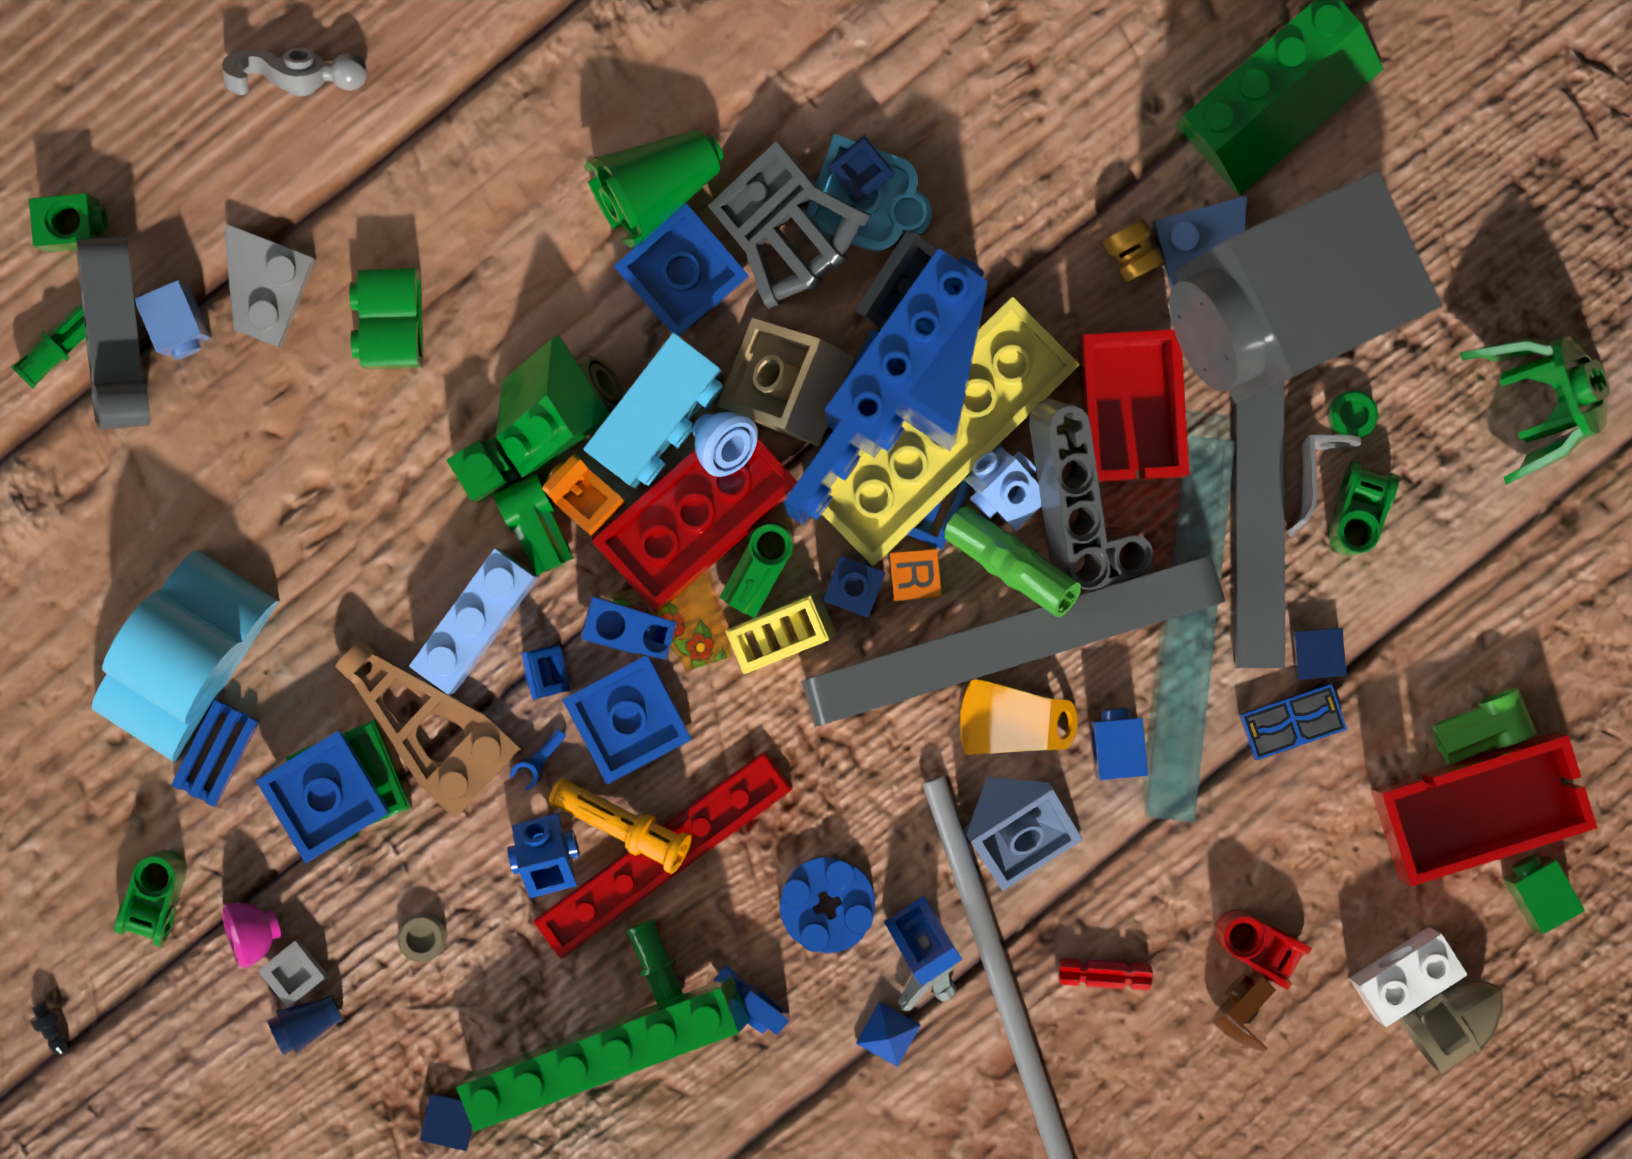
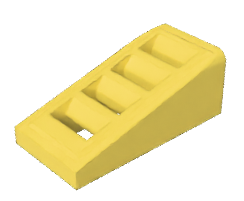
M818 591L725 630L743 674L826 642L836 635L835 628ZM806 609L815 634L810 635L800 610ZM785 616H789L799 639L796 642L792 643L782 619ZM768 623L771 624L780 648L777 650L773 649L764 625ZM753 630L763 654L758 658L755 657L746 636V632Z

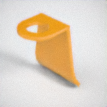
M976 678L969 681L964 691L959 714L960 740L967 755L1065 750L1073 743L1078 726L1077 711L1070 700L1050 699ZM1065 711L1068 717V728L1064 737L1060 738L1057 731V722L1060 714Z

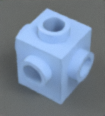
M997 446L992 452L981 456L975 462L972 472L964 478L976 492L970 498L972 502L988 518L991 519L996 514L1015 531L1041 507L1039 486L1033 478L1037 474L1036 467L1020 451L1012 456L1000 446Z

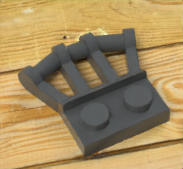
M775 141L708 205L746 252L761 298L769 309L781 305L782 299L807 289L813 291L823 283L822 276L833 266L839 268L848 260L846 253L860 225L866 226L870 214L822 190L818 182L808 174L783 142ZM810 199L843 216L832 240L803 207ZM791 217L820 251L809 263L805 261L779 229ZM768 240L795 274L775 281L772 277L762 244Z

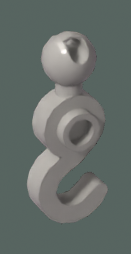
M306 48L290 49L280 58L265 50H240L231 53L222 62L225 87L230 92L239 95L249 93L247 78L249 73L262 74L271 83L295 96L310 95L320 88L325 81H333L342 90H356L365 83L368 76L367 66L364 60L357 54L343 53L339 54L333 62H323L319 55Z

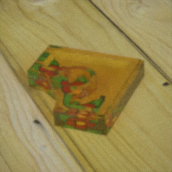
M705 572L658 614L649 607L633 588L612 595L613 602L678 622L670 650L679 657L686 671L732 657Z

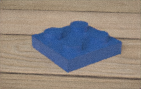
M687 203L614 265L615 269L666 328L678 337L683 336L749 278L746 271Z
M648 655L562 699L606 784L623 777L693 739Z
M342 730L335 732L256 780L305 863L391 813Z

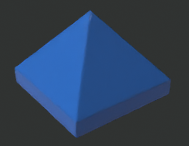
M560 644L521 653L524 677L532 700L571 691Z
M879 1001L856 1044L898 1067L921 1024Z

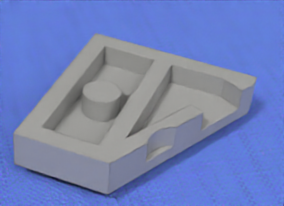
M227 224L225 228V242L233 330L282 348L316 259Z

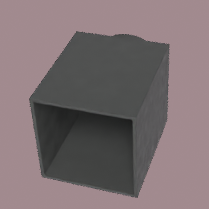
M1379 170L1236 234L1173 272L1177 283L1173 286L1169 299L1173 329L1187 361L1196 374L1211 388L1221 392L1229 390L1234 403H1238L1443 306Z

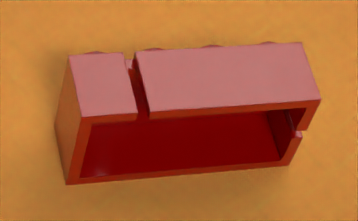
M1556 732L1421 773L1423 780L1411 776L1371 789L1398 879L1411 887L1598 828L1585 786L1570 782L1561 783L1560 777L1574 780L1582 776L1569 735Z

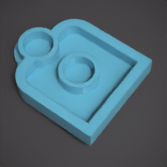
M834 134L817 182L822 190L870 214L866 226L860 225L851 245L871 252H883L892 248L897 243L899 237H903L907 230L918 235L923 233L930 224L932 208L928 199L922 193L916 191L918 176L913 165L903 158L876 149L893 169L895 175L856 205L827 169L828 164L856 141ZM810 200L807 209L808 213L823 231L833 238L843 216Z

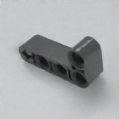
M122 235L76 239L77 264L96 427L99 430L149 426V402L146 384L142 379L127 237Z
M1045 399L1039 402L1031 412L1029 426L1050 563L1081 584V588L1085 590L1105 587L1145 574L1153 562L1154 551L1150 542L1146 538L1119 527L1105 528L1091 427L1087 414L1079 407L1056 399ZM1068 462H1071L1070 474L1065 480H1062V470ZM1075 509H1078L1077 520L1069 527V517ZM1125 544H1127V553L1125 557L1119 561V553L1121 551V548ZM1084 555V565L1081 568V570L1076 573L1075 569L1077 561L1080 559L1081 556Z

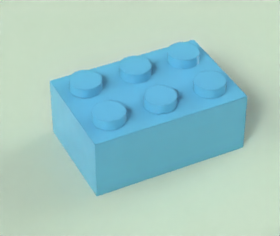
M672 333L583 450L629 486L637 489L643 483L649 487L666 465V463L660 460L671 444L679 448L693 431L694 424L690 419L700 406L709 410L723 392L724 387L720 380L724 376L720 368L676 334Z

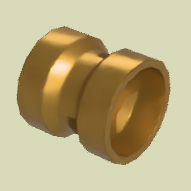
M1144 219L1122 229L1102 242L1108 254L1116 257L1120 265L1118 273L1124 284H1128L1167 262L1161 250L1153 247L1149 239L1151 231ZM1141 244V246H1142L1141 248H1139V249H1137V250L1131 252L1130 254L1126 255L1125 252H1127V251H1129V250H1131V249H1133V248H1135V247H1137L1138 245Z

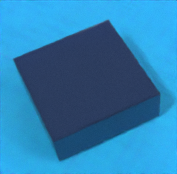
M865 135L827 165V169L856 205L895 175L893 169Z
M1343 628L1292 632L1297 680L1347 676Z
M432 1091L420 1141L467 1151L473 1129L460 1097Z

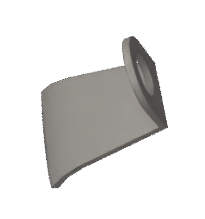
M1309 435L1302 443L1301 510L1298 522L1287 532L1290 537L1294 536L1308 522L1316 509L1318 490L1315 450H1340L1358 447L1361 445L1360 437L1352 435Z

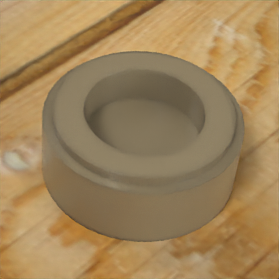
M414 914L405 920L399 928L397 935L399 949L405 957L414 962L431 961L446 946V927L433 914Z

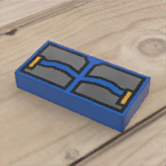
M1326 684L1239 714L1254 760H1260L1347 730L1332 684Z

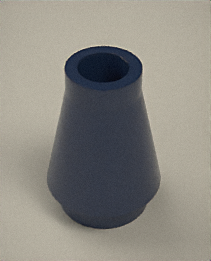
M329 995L323 999L276 1010L277 1016L267 1020L280 1051L285 1055L293 1050L296 1054L332 1026L343 1021V1017L333 996Z

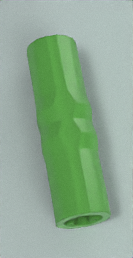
M969 506L960 508L949 520L944 532V538L980 563L990 574L1001 578L1007 586L1020 591L1055 617L1065 615L1075 604L1081 592V584L1043 558L1035 549L1023 544L1018 537L1004 531Z

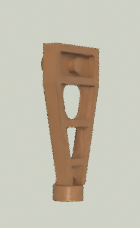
M362 639L356 642L335 665V668L355 685L420 787L455 819L522 748L487 714L451 694H446L438 687L376 654ZM370 661L372 663L371 671L367 675H360L358 672ZM394 683L404 685L423 701L422 708L407 723L400 722L383 702V694ZM430 715L444 716L458 724L464 732L462 742L443 761L432 760L417 738L419 725Z

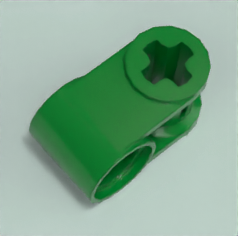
M1354 460L1350 462L1341 482L1338 503L1328 532L1330 545L1336 552L1345 556H1354L1368 552L1377 545L1387 513L1397 493L1400 480L1399 475L1390 473L1388 476L1361 468L1360 462ZM1348 521L1359 523L1364 530V540L1359 546H1353L1345 539L1344 527Z
M160 850L143 858L136 864L126 896L116 917L115 933L124 935L127 931L152 939L153 945L163 947L173 927L176 906L186 878V864L179 854L172 850ZM153 863L161 864L168 871L169 880L166 886L159 885L152 879L150 870Z

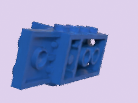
M938 248L825 408L827 426L834 431L785 499L784 504L788 516L803 526L810 516L817 521L833 498L830 495L832 491L831 486L839 477L845 481L860 461L861 456L858 455L860 449L873 458L877 456L882 448L889 452L904 432L905 428L902 425L905 421L948 451L952 450L956 444L988 281L982 277L984 271L976 263L964 256H960L956 260Z

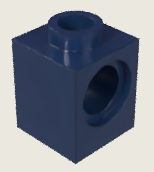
M840 555L823 601L869 618L886 572Z

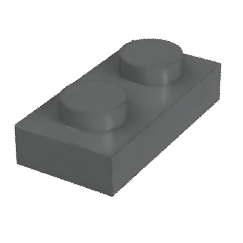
M907 230L855 311L881 330L937 250L918 234Z

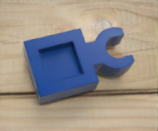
M725 964L715 977L714 982L732 976L750 1019L748 1024L762 1034L769 1029L778 1035L788 1023L790 1013L756 986L746 982L738 973Z

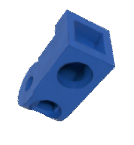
M592 595L582 628L581 639L633 654L640 653L667 660L678 622Z

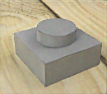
M299 938L258 970L287 1008L329 976Z

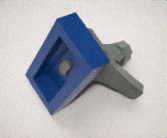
M922 896L884 921L913 973L898 1001L900 1008L905 1011H911L930 987H932L931 992L938 1000L942 1002L950 1000L956 994V987L952 979L949 978V972L954 969L953 966L963 960L925 896Z

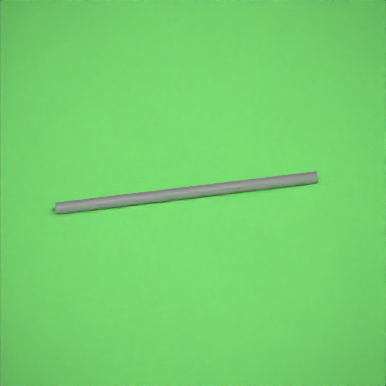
M941 776L926 781L922 785L1048 1159H1073L946 778Z

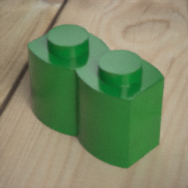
M416 268L358 270L357 282H351L349 287L351 310L358 311L359 313L358 330H352L350 336L352 358L359 359L360 366L366 370L423 368L421 273Z

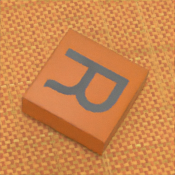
M937 549L889 553L893 601L942 597Z

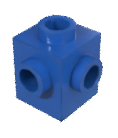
M559 813L512 825L514 845L507 847L508 858L514 875L520 873L530 898L577 886L573 859L580 857L579 845L574 830L565 831Z

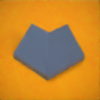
M986 777L971 823L962 828L1002 891L1083 840L1051 785L1046 782Z

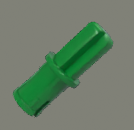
M77 305L48 334L42 331L40 333L42 338L11 366L32 389L63 359L66 361L70 360L71 358L67 354L85 338L82 305Z
M650 919L627 929L626 933L630 937L642 967L639 975L640 977H646L654 999L658 1004L684 993L672 967V964L676 961L674 957H668L655 926V920Z

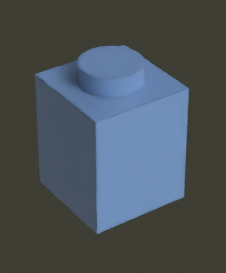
M177 280L134 299L157 353L165 356L173 355L175 360L182 359L200 351L202 348L199 343L212 338L188 284Z

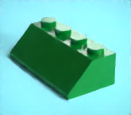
M1314 0L1190 109L1176 126L1235 193L1241 196L1384 68L1362 23L1341 0Z

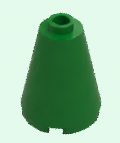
M696 129L594 157L585 163L584 169L585 171L594 170L596 177L588 181V184L607 222L613 230L622 226L628 236L621 240L625 245L633 248L648 238L720 172L719 161L724 156L720 145L712 134L705 136L700 130Z

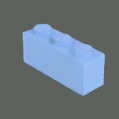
M494 548L409 667L446 694L456 693L537 582L539 576H536L535 573L502 549Z

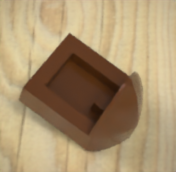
M1256 971L1249 977L1245 973L1240 975L1226 990L1225 995L1228 999L1219 1007L1212 1022L1225 1035L1236 1042L1255 1050H1267L1268 1048L1244 1024L1270 998L1276 989Z

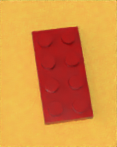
M758 438L755 450L748 462L738 471L723 477L709 474L700 464L694 450L597 535L592 542L649 607L658 614L780 506L797 484V481Z

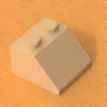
M752 318L717 407L725 411L740 413L757 424L819 446L827 428L825 408L846 380L855 357L820 338Z

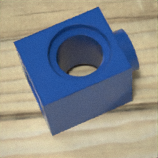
M1130 708L1101 710V719L1090 720L1095 777L1099 780L1148 776L1143 718L1140 716H1130Z

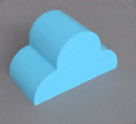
M201 550L191 552L172 572L162 588L152 592L140 603L117 634L103 663L102 670L106 673V676L95 694L92 710L171 761L177 762L205 719L213 701L217 700L276 608L279 600Z

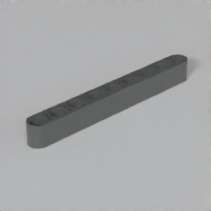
M1210 555L1079 595L1072 608L1061 617H1055L1040 607L802 680L801 684L814 726L817 727L1225 602V597L1212 556Z

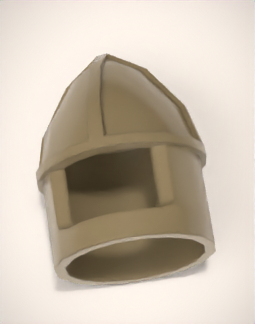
M1461 979L1399 1020L1426 1060L1442 1075L1472 1053L1477 1054L1494 1036L1503 1012L1502 989L1498 985L1481 979Z

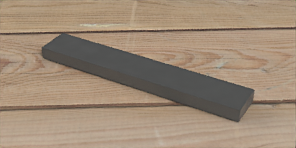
M1284 381L1238 403H1234L1235 668H1285Z

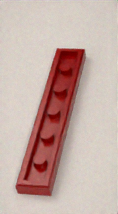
M764 750L662 825L677 834L686 832L692 837L686 857L673 874L664 871L663 864L641 853L635 856L626 851L533 920L534 924L559 958L563 959L793 790V788Z

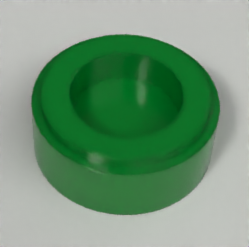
M1358 390L1346 391L1336 396L1330 403L1327 413L1328 423L1337 435L1363 437L1375 427L1378 420V408L1375 401L1365 392Z

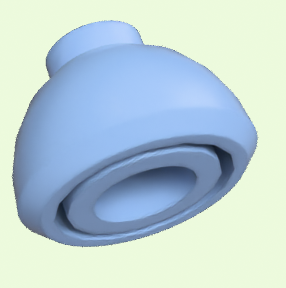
M728 411L713 415L705 414L696 421L693 427L697 458L703 468L713 476L723 477L738 471L748 462L755 450L758 438L757 427L751 419L740 413Z

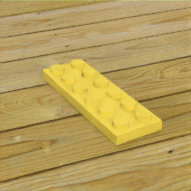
M1014 297L1010 298L978 331L956 444L952 450L948 451L905 421L902 425L905 428L904 432L889 452L882 448L877 456L873 458L860 449L858 455L861 456V459L850 476L845 481L838 477L831 486L832 491L830 495L833 498L822 515L874 568L972 472L975 462L981 456L992 452L1031 415L1033 408L1039 402L1047 399L1079 368L1080 364Z

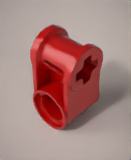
M1239 909L1223 913L1215 925V937L1226 951L1251 966V969L1287 990H1289L1292 984L1289 978L1303 954L1309 955L1312 950L1310 946L1275 926L1273 928ZM1240 923H1248L1251 931L1249 939L1241 945H1232L1230 942L1231 930Z

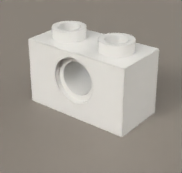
M1428 927L1351 976L1349 980L1373 1017L1383 1026L1387 1027L1468 974L1443 935Z

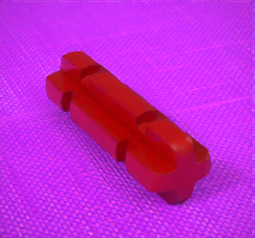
M1062 958L1058 965V980L1062 985L1079 986V982H1084L1086 987L1124 989L1125 985H1128L1131 990L1147 991L1151 989L1153 969L1148 963L1132 962L1131 966H1126V963L1121 961L1086 959V963H1081L1077 958Z

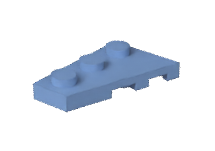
M1247 196L1158 219L1152 223L1158 247L1167 261L1163 265L1170 291L1177 283L1174 271L1226 239L1245 231Z

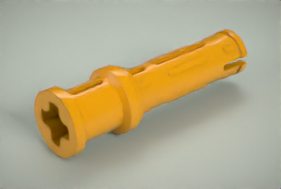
M564 777L558 780L550 794V806L557 807L625 842V847L629 853L635 856L641 853L663 864L664 871L673 874L680 867L686 857L691 844V835L686 832L677 834L657 824L656 818L650 814H641L638 817L606 799L575 785Z

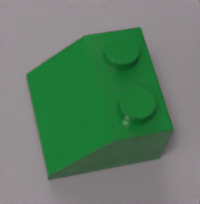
M559 335L552 337L502 380L496 438L521 477L563 456L603 424L610 415Z

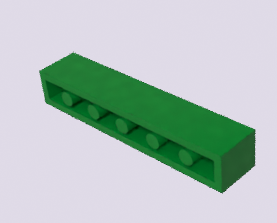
M730 976L472 1073L456 1089L472 1129L476 1132L739 1034L750 1019L734 979Z

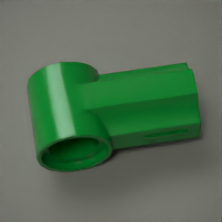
M537 472L493 493L504 521L510 531H515L536 576L574 559L570 546L553 515V512H555L553 502L542 490L544 483Z
M767 523L757 528L752 534L746 550L719 598L735 609L756 618L785 564L793 554L795 539L791 530L779 523ZM774 531L783 537L785 550L780 557L770 558L762 553L759 542L765 532Z

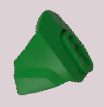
M1567 336L1548 341L1522 338L1459 352L1462 361L1483 357L1496 362L1536 354L1550 355L1506 370L1501 374V379L1499 380L1501 387L1528 378L1551 384L1557 395L1558 405L1545 422L1518 432V436L1528 443L1578 426V428L1526 455L1519 469L1503 477L1506 485L1569 456L1581 441L1600 433L1606 427L1607 397L1610 395L1607 376L1601 363L1593 358L1578 338Z

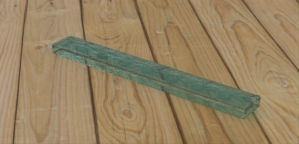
M1187 436L1190 475L1181 477L1172 567L1211 555L1220 581L1235 441ZM1218 604L1166 620L1146 817L1195 822Z

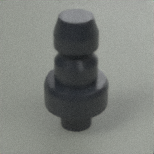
M45 1001L33 1005L31 1008L35 1017L30 1020L33 1029L36 1032L41 1031L43 1037L48 1040L47 1045L55 1055L66 1051L69 1048L68 1040L61 1033L62 1028L59 1024L61 1015L56 1007L49 1009Z

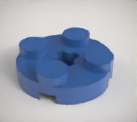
M832 856L811 858L798 865L783 886L780 900L782 922L789 935L808 951L823 953L844 951L857 944L873 922L875 896L872 885L860 868L846 860ZM827 891L830 897L838 896L842 903L835 907V916L827 917L825 912L817 913L814 906L820 902L818 894Z

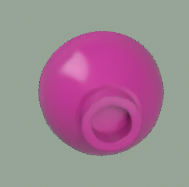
M234 902L225 904L221 911L233 956L237 965L244 969L260 961L268 952L273 939L281 937L279 923L274 910L264 912L252 904Z

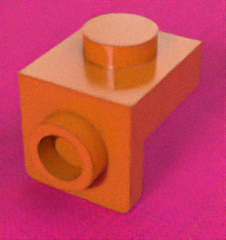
M575 454L567 461L557 464L549 473L547 482L542 487V490L550 500L593 539L626 505L622 497L589 470L584 462Z

